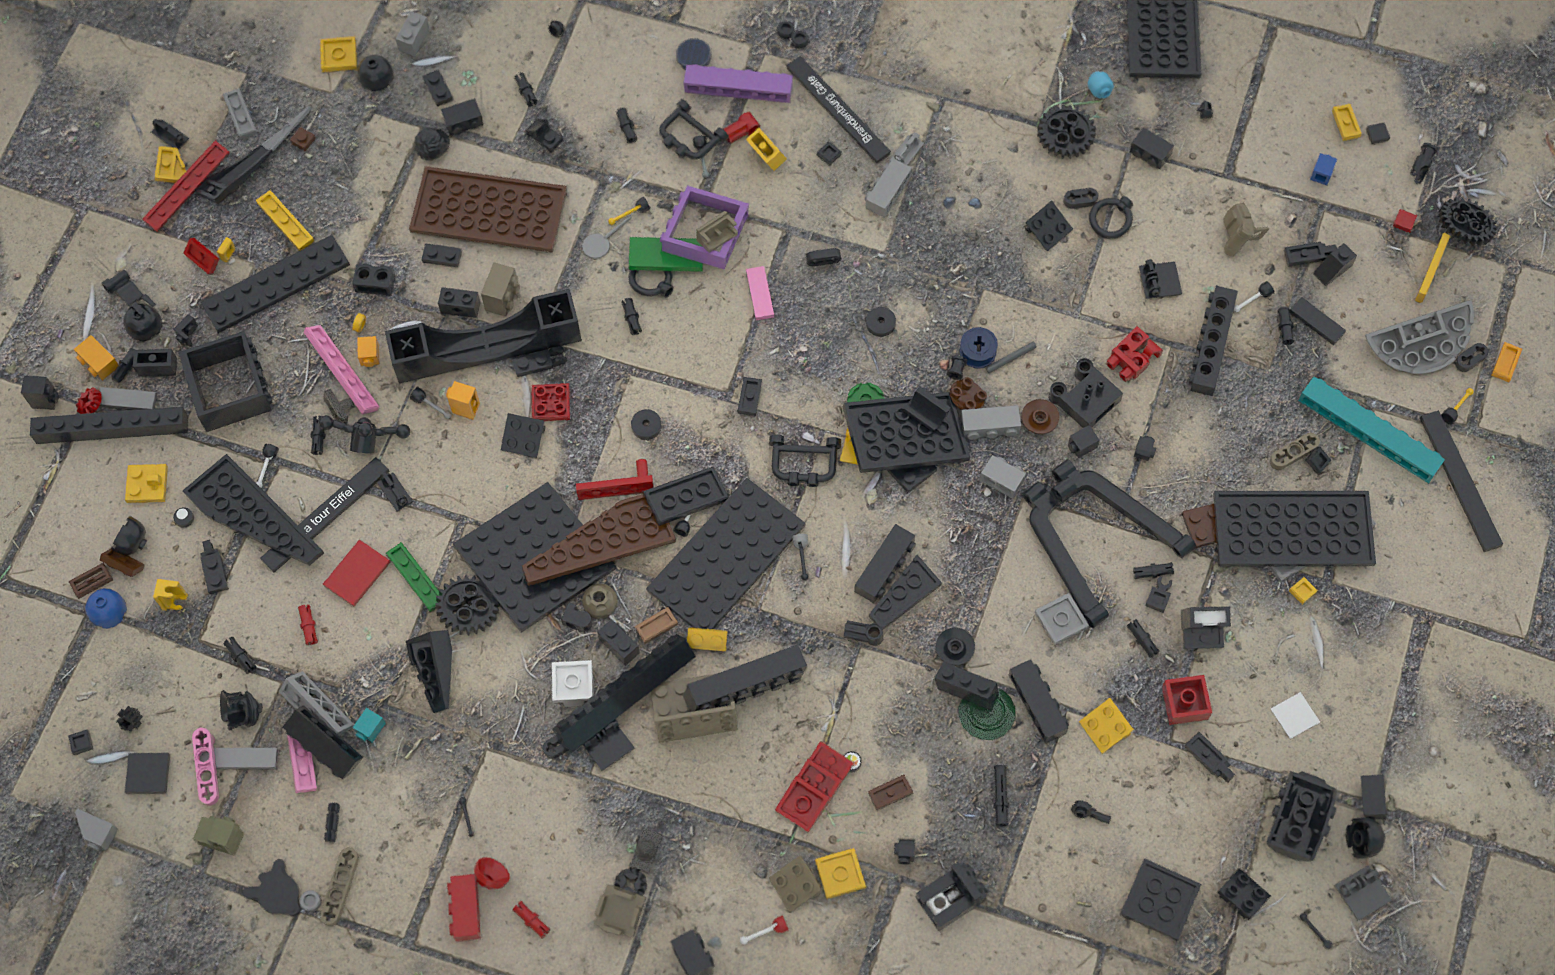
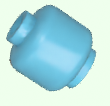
M1098 71L1093 73L1087 83L1089 90L1096 98L1108 97L1114 88V84L1106 72Z

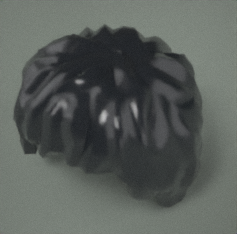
M437 127L424 128L415 136V150L421 159L426 161L437 159L449 149V136L441 129H437Z

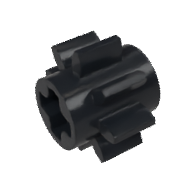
M127 706L125 710L121 709L117 714L119 718L116 722L123 730L132 732L134 728L138 729L142 724L140 720L143 716L140 715L137 708Z

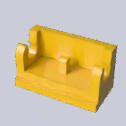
M157 579L153 598L163 611H167V609L181 610L183 607L181 605H174V602L177 599L187 600L188 594L179 581Z

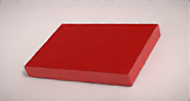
M359 539L325 580L323 586L354 607L390 564V560Z

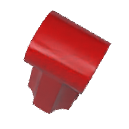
M745 112L738 118V121L723 130L729 136L727 142L731 144L745 135L750 136L761 126L751 112Z

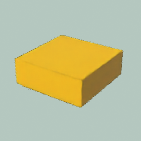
M226 237L217 251L220 260L226 263L236 249L232 239Z
M1303 577L1289 589V592L1303 605L1317 593V589Z

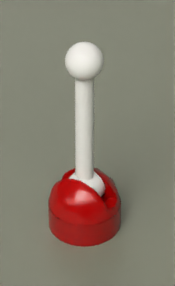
M783 915L775 918L771 927L747 937L742 936L740 943L747 944L749 940L773 930L777 933L789 931Z

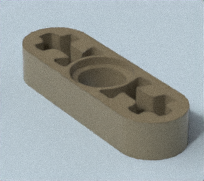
M1307 433L1275 451L1270 458L1271 467L1276 470H1282L1307 456L1319 446V437L1315 433ZM1308 440H1309V441H1312V440L1314 441V444H1313V445H1312V444H1308V445L1305 446V448L1303 447V446L1307 443ZM1290 448H1298L1300 454L1292 455ZM1284 455H1286V457H1285V458L1283 459V461H1282V464H1281L1280 461H1279V462H1276V461H1275L1276 458L1281 459V458L1284 457Z

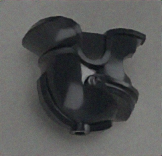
M225 690L221 691L220 714L222 721L229 723L227 724L229 731L238 726L245 725L246 727H251L257 723L263 706L250 692L245 691L242 694V692L227 693Z

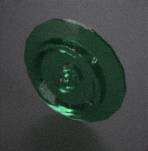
M998 688L999 696L991 710L966 700H961L959 719L963 728L971 736L981 740H995L1003 737L1012 728L1016 718L1015 705L1011 697L1003 689Z

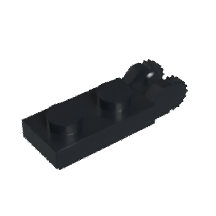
M563 346L552 347L550 350L546 349L512 358L517 377L553 369V367L565 364L567 359L564 356L555 357L551 360V357L564 352Z

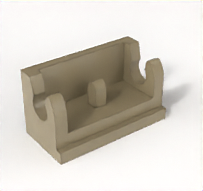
M724 211L696 229L697 242L710 253L738 235V231L734 227L737 224Z

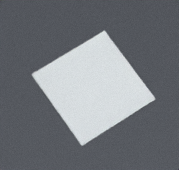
M1301 692L1271 708L1290 739L1320 723Z

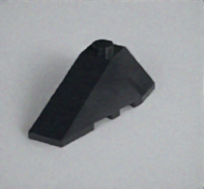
M431 631L406 640L409 660L412 666H416L419 673L417 678L425 686L424 693L433 713L449 709L452 661L449 631Z

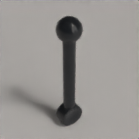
M461 797L459 804L462 805L469 836L473 837L474 834L466 808L467 800Z
M1300 914V920L1305 921L1321 939L1325 949H1330L1332 942L1323 937L1308 920L1307 914Z

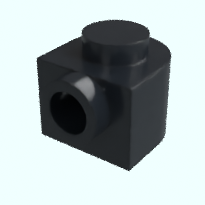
M1140 436L1133 457L1149 461V458L1153 459L1156 452V447H1153L1154 438Z
M899 839V843H894V855H898L899 864L908 865L910 862L915 861V839Z

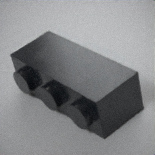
M946 662L942 663L934 677L938 690L991 710L999 696L996 682Z

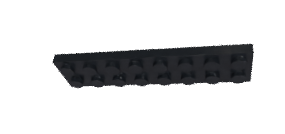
M330 235L201 301V304L217 333H220L350 266V263L334 236Z

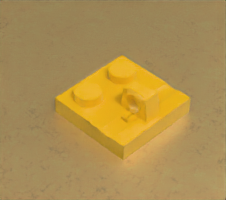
M166 464L128 465L125 492L126 503L165 502L168 466Z

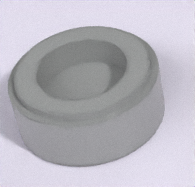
M308 890L301 895L300 905L305 911L314 912L321 906V897L316 891Z

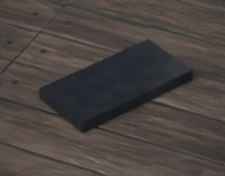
M713 466L643 492L659 526L718 505L729 498Z

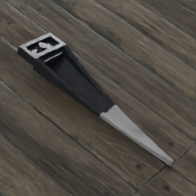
M306 107L286 126L250 153L206 178L194 191L198 196L216 204L224 201L226 196L232 195L312 110L311 107Z

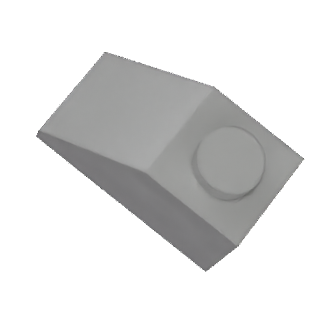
M77 809L75 813L83 839L88 842L87 846L96 851H99V849L107 851L118 828L112 823Z

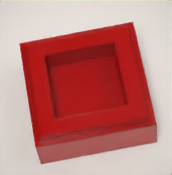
M1399 209L1393 227L1410 233L1417 215Z

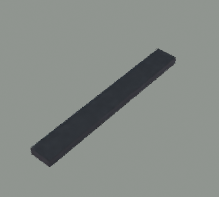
M1439 410L1421 415L1420 420L1435 451L1445 459L1442 466L1483 552L1502 547L1503 542Z

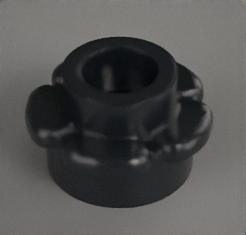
M552 20L548 30L554 37L562 36L564 25L560 21Z

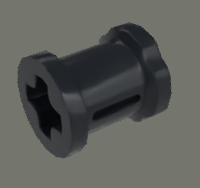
M953 355L951 367L947 370L946 374L952 379L961 380L963 378L964 366L967 365V359L963 356Z

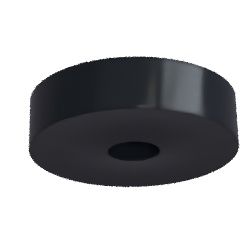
M876 307L868 313L866 327L871 334L884 337L894 331L896 317L890 309Z
M649 409L638 411L631 420V428L634 435L642 440L655 438L662 428L660 416L655 411ZM644 423L650 424L649 426H643Z

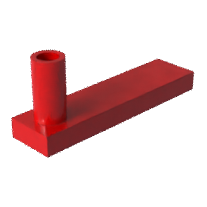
M638 459L636 461L637 477L577 483L578 500L637 494L654 488L653 477L648 474L647 460Z

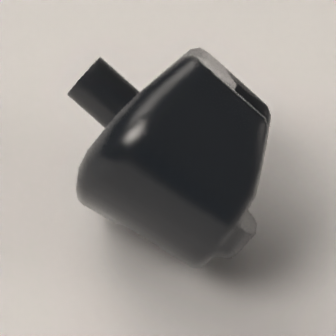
M1202 102L1200 108H1197V111H1200V118L1211 119L1213 117L1211 102Z

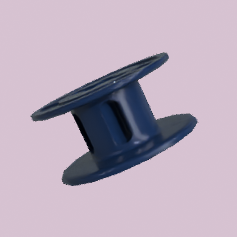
M974 327L964 333L959 351L960 356L967 359V365L979 369L992 364L998 347L997 338L994 333L983 327ZM977 344H980V352L977 351Z

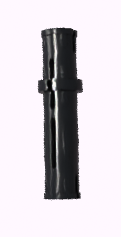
M1006 765L994 766L995 802L993 803V808L996 809L995 826L998 827L1009 825Z

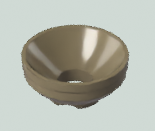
M606 584L590 586L582 598L584 610L591 617L603 619L612 615L618 604L615 591ZM596 593H603L605 595V599L602 602H595L593 597Z

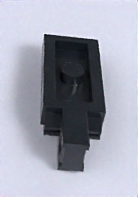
M1314 242L1285 247L1284 254L1287 265L1290 267L1324 261L1330 253L1337 249L1336 244L1326 246L1325 243Z
M210 540L202 541L204 552L200 553L208 593L213 594L229 589L222 557L218 548L214 549Z
M1200 732L1184 745L1217 778L1221 776L1227 783L1234 778L1235 773L1229 769L1228 759Z

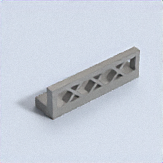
M303 671L285 679L279 692L295 709L304 705L339 736L352 729L354 724ZM301 679L306 686L300 685L297 680ZM309 693L315 694L319 699L312 698ZM322 706L329 708L331 712L325 711ZM335 720L341 721L344 726L340 727Z

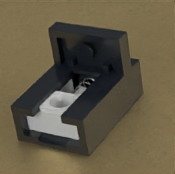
M1230 606L1189 607L1182 609L1183 649L1224 648V628L1231 627Z
M959 862L951 866V870L916 893L915 898L938 931H941L987 899L988 891L982 882L978 883L975 879L976 874L970 865L966 866L964 862L961 864ZM953 887L956 888L957 891L953 890L952 892H949V894H946V896L944 895V893H946ZM960 894V897L962 898L951 905L950 902H954V900H957L956 898H958ZM938 900L943 901L945 907L938 909L934 906V902Z

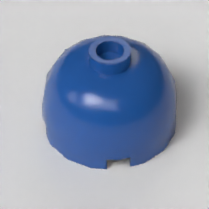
M103 588L89 596L86 601L85 610L87 617L95 626L108 629L121 623L122 617L127 611L125 600L118 592Z

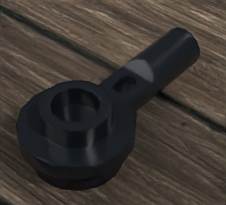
M1077 800L1071 807L1072 813L1078 818L1089 816L1101 822L1110 823L1111 816L1096 811L1097 809L1092 808V805L1086 801Z

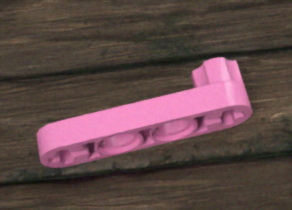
M198 728L192 735L198 796L203 804L211 806L219 799L213 745L215 738L207 729ZM207 736L204 738V745H202L201 738ZM203 752H209L210 754L206 762H201L199 759ZM210 771L212 773L211 779L209 781H202V774ZM202 786H209V791L213 794V796H210V800L204 797L208 793L207 788Z

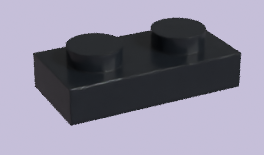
M439 69L422 76L437 107L453 101V96Z
M425 243L421 260L422 263L458 268L462 250L456 247Z
M743 378L737 410L738 414L757 415L762 379Z

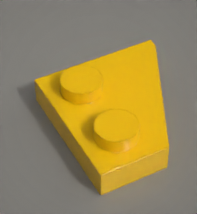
M159 146L155 181L176 183L186 172L177 148Z

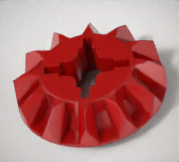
M94 387L91 389L87 388L85 393L81 392V397L77 398L79 402L75 405L77 412L80 414L94 413L101 404V392Z

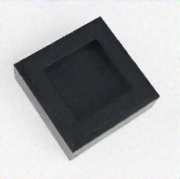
M1385 122L1367 126L1366 131L1371 144L1389 141L1390 135Z
M829 141L816 152V156L829 166L842 155V151Z
M1316 447L1305 461L1316 474H1320L1331 462V459L1321 447Z
M88 729L68 735L73 755L93 750Z

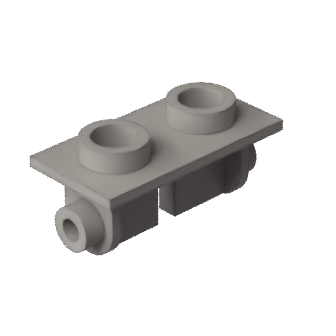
M914 132L908 135L889 161L891 162L894 158L908 165L924 145L923 142L919 141V134Z

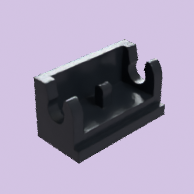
M1361 775L1364 817L1387 819L1384 775Z

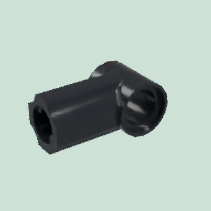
M847 620L844 629V638L868 642L872 646L880 645L884 639L883 629L877 623L864 624ZM871 632L879 633V636L875 638L869 635Z

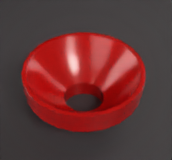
M482 857L474 866V873L478 884L488 890L501 889L510 880L508 870L495 859Z

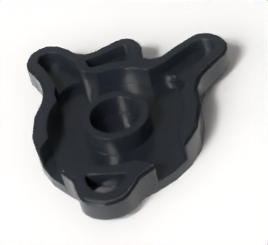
M282 859L275 860L271 871L259 874L260 886L246 887L243 890V896L246 899L258 901L261 907L270 914L296 916L300 912L298 884L287 874L285 862Z

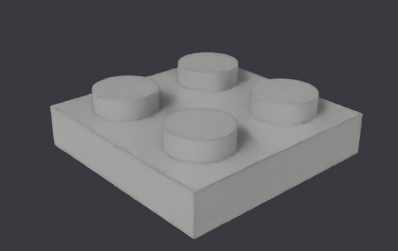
M1069 593L1036 609L1034 612L1054 645L1089 627Z

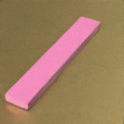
M317 325L305 328L303 333L362 414L377 411L379 405L322 326Z

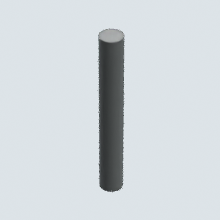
M1033 341L988 365L985 369L989 374L1032 351L1037 346Z

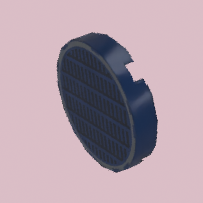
M687 39L676 50L677 62L685 70L686 65L708 66L711 61V49L701 39Z

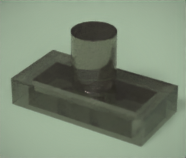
M331 388L325 390L323 402L334 420L348 424V416L345 411L354 408L352 399L347 398L339 402Z

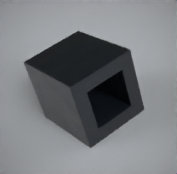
M1089 425L1070 435L1068 447L1073 454L1075 453L1080 458L1098 448L1100 440Z

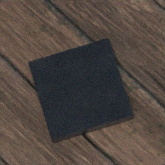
M128 753L125 793L167 794L170 754Z

